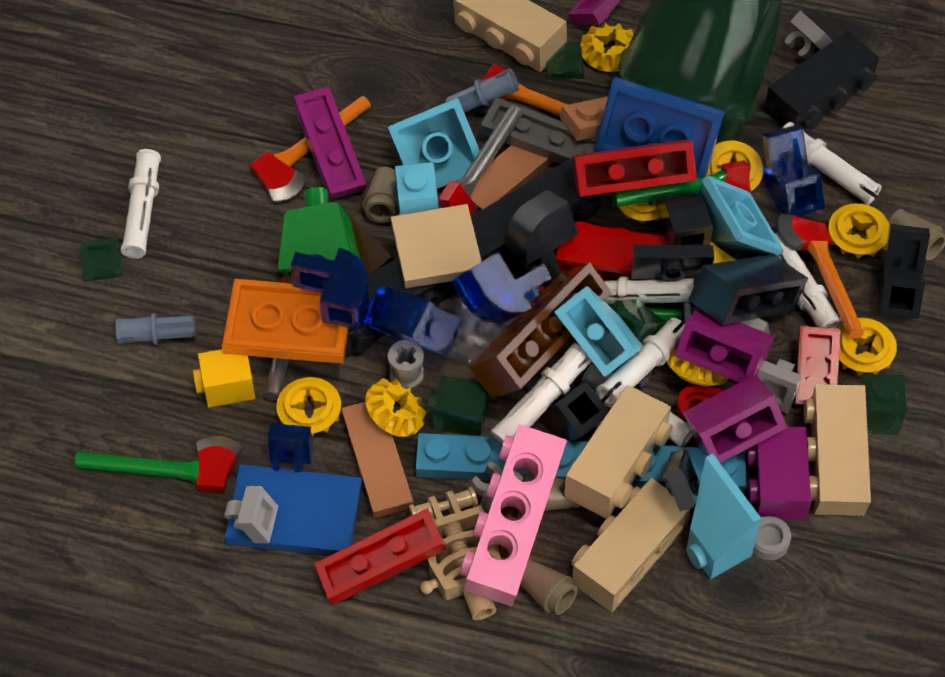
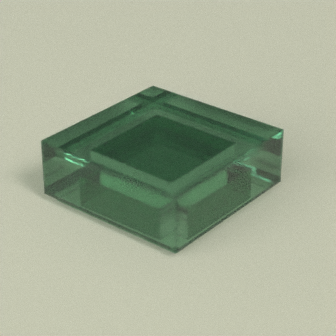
M580 42L564 43L546 62L547 81L584 79Z
M119 238L80 242L84 282L123 277Z

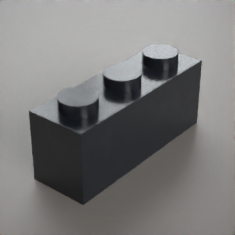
M846 31L770 85L767 91L764 110L783 127L787 123L792 122L802 131L807 128L809 130L813 129L820 123L823 116L833 109H841L852 95L859 90L862 92L867 90L874 83L877 76L875 72L879 57L850 32Z
M774 254L702 265L693 280L694 287L688 300L722 325L794 312L808 277Z

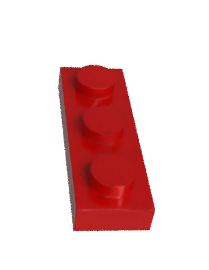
M426 508L314 563L326 596L334 605L447 550V547L433 514Z

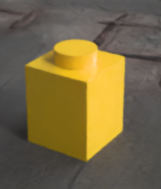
M222 349L198 353L200 369L193 370L197 394L205 393L208 408L256 399L248 356L223 354Z

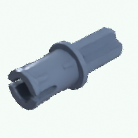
M509 68L483 81L480 79L475 80L474 86L447 97L445 102L458 98L464 113L481 105L487 108L491 106V102L496 97L500 98L519 91V83L514 72Z
M152 313L151 317L116 319L115 327L118 344L153 341L154 345H158L159 339L187 338L196 335V320L193 316L158 318L156 313Z

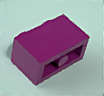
M698 308L687 319L674 356L740 383L755 374L758 375L761 365L766 361L774 336L741 322L722 325Z
M756 374L683 412L697 445L706 456L713 453L720 463L788 428L774 394Z
M788 427L746 449V466L754 468V479H749L748 501L750 504H756V512L760 517L772 516L781 520H806L811 505L806 427Z

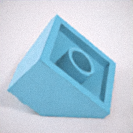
M458 98L388 126L403 165L434 162L437 189L447 185L449 181L455 182L460 180L480 152Z
M706 176L702 180L699 193L706 203L713 225L711 237L713 244H718L732 250L774 254L777 256L784 252L750 192L710 176Z
M713 453L705 458L686 548L687 555L692 564L697 569L702 568L707 576L712 579L752 556L761 522V517Z

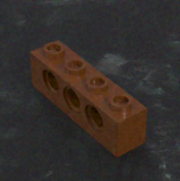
M590 262L560 273L468 366L491 398L520 390L572 336L554 311L586 286L604 302L612 294Z

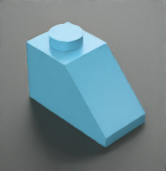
M434 162L395 166L400 215L439 209Z
M588 286L554 311L604 377L644 348L622 318Z

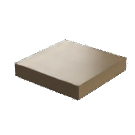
M468 204L391 217V226L405 289L483 276V265Z

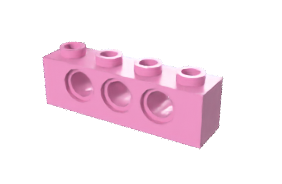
M521 424L518 425L515 437L506 435L499 459L506 461L502 475L493 473L486 497L493 499L489 514L480 512L473 532V536L480 538L476 553L467 550L459 574L467 577L464 591L511 607L513 606L567 442L566 439ZM520 468L528 469L533 473L535 479L530 482H522L515 477L514 471ZM507 506L515 507L521 512L522 518L516 521L508 520L502 515L501 509ZM492 545H501L508 550L510 556L504 560H496L490 556L487 549Z

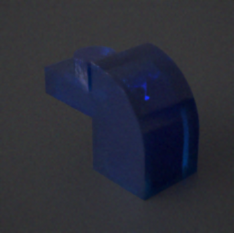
M793 125L762 134L766 164H763V177L776 207L783 214L797 217L825 209L821 173L808 164L804 129L799 125Z
M342 248L338 249L335 260H329L319 254L308 255L295 252L291 262L293 287L322 293L320 298L322 322L361 331L369 309L368 276L361 260L350 251Z
M497 253L450 282L465 307L474 316L487 323L503 324L532 309L528 301L541 294L542 292L538 286L552 277L543 264L515 280L501 255Z
M378 287L363 324L397 340H408L440 356L448 357L463 320L433 306L434 303L408 292L391 287Z

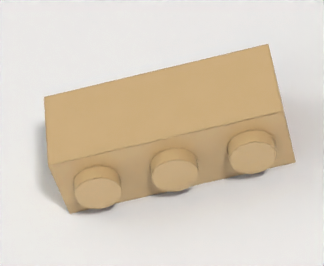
M453 0L455 24L463 31L476 35L486 41L491 47L504 51L522 65H528L539 72L567 46L566 21L529 0Z
M816 384L811 398L804 401V422L811 423V437H807L808 461L812 462L813 476H810L811 501H814V515L864 516L871 503L865 385Z
M627 385L566 474L564 497L606 519L611 516L616 507L623 508L632 493V482L636 476L642 478L646 474L653 459L651 453L657 445L663 447L673 428V425L669 424L671 406Z
M650 478L642 489L638 486L635 487L616 518L613 515L607 518L601 525L597 533L599 537L590 547L585 544L574 556L571 563L573 566L572 584L612 613L688 526L691 508L679 511L674 496H671L667 488L653 478Z

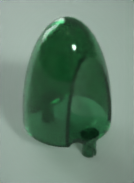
M652 0L629 46L622 51L617 66L621 79L725 111L716 144L724 141H734L741 124L749 121L756 111V95L762 83L775 42L782 0Z

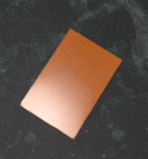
M234 279L222 343L223 354L344 364L354 297L353 288Z

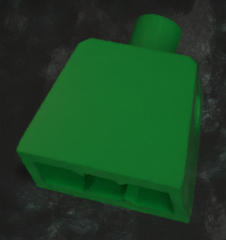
M321 187L307 189L304 192L305 207L288 210L284 214L278 262L279 272L290 283L294 284L362 272V265L348 214L339 203H328V191Z

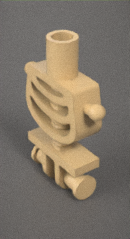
M470 486L467 488L468 490L456 494L452 490L445 492L446 501L438 503L435 496L428 497L427 503L417 506L409 505L411 516L428 508L433 514L441 535L446 537L443 540L447 550L428 558L429 574L432 580L423 581L420 585L421 591L424 594H429L437 587L445 600L464 595L474 620H483L495 614L497 609L494 601L464 591L467 577L459 575L467 550L476 553L480 541L479 537L473 536L474 530L462 531L476 526L480 512H484L482 505L478 506L474 488ZM473 506V508H470V509H467V510H464V511H461V510H460V509H464V508ZM449 509L451 515L443 517L441 511ZM492 545L487 549L490 556L496 560H504L510 556L500 557L498 545ZM452 553L451 555L447 556L446 558H444V559L440 562V560H441L443 557H445L446 555Z

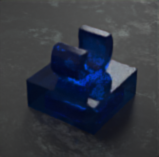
M270 423L268 444L273 470L279 471L281 462L294 463L295 473H300L303 470L304 464H311L312 460L311 427Z

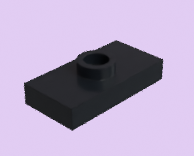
M633 245L631 279L678 281L680 279L694 278L702 265L713 264L714 247L713 245Z
M682 448L671 452L665 472H663L667 490L671 496H674L679 511L694 507L700 486V480L688 449Z

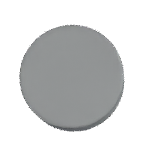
M761 517L753 553L764 560H776L784 556L791 542V531L788 525L777 517Z

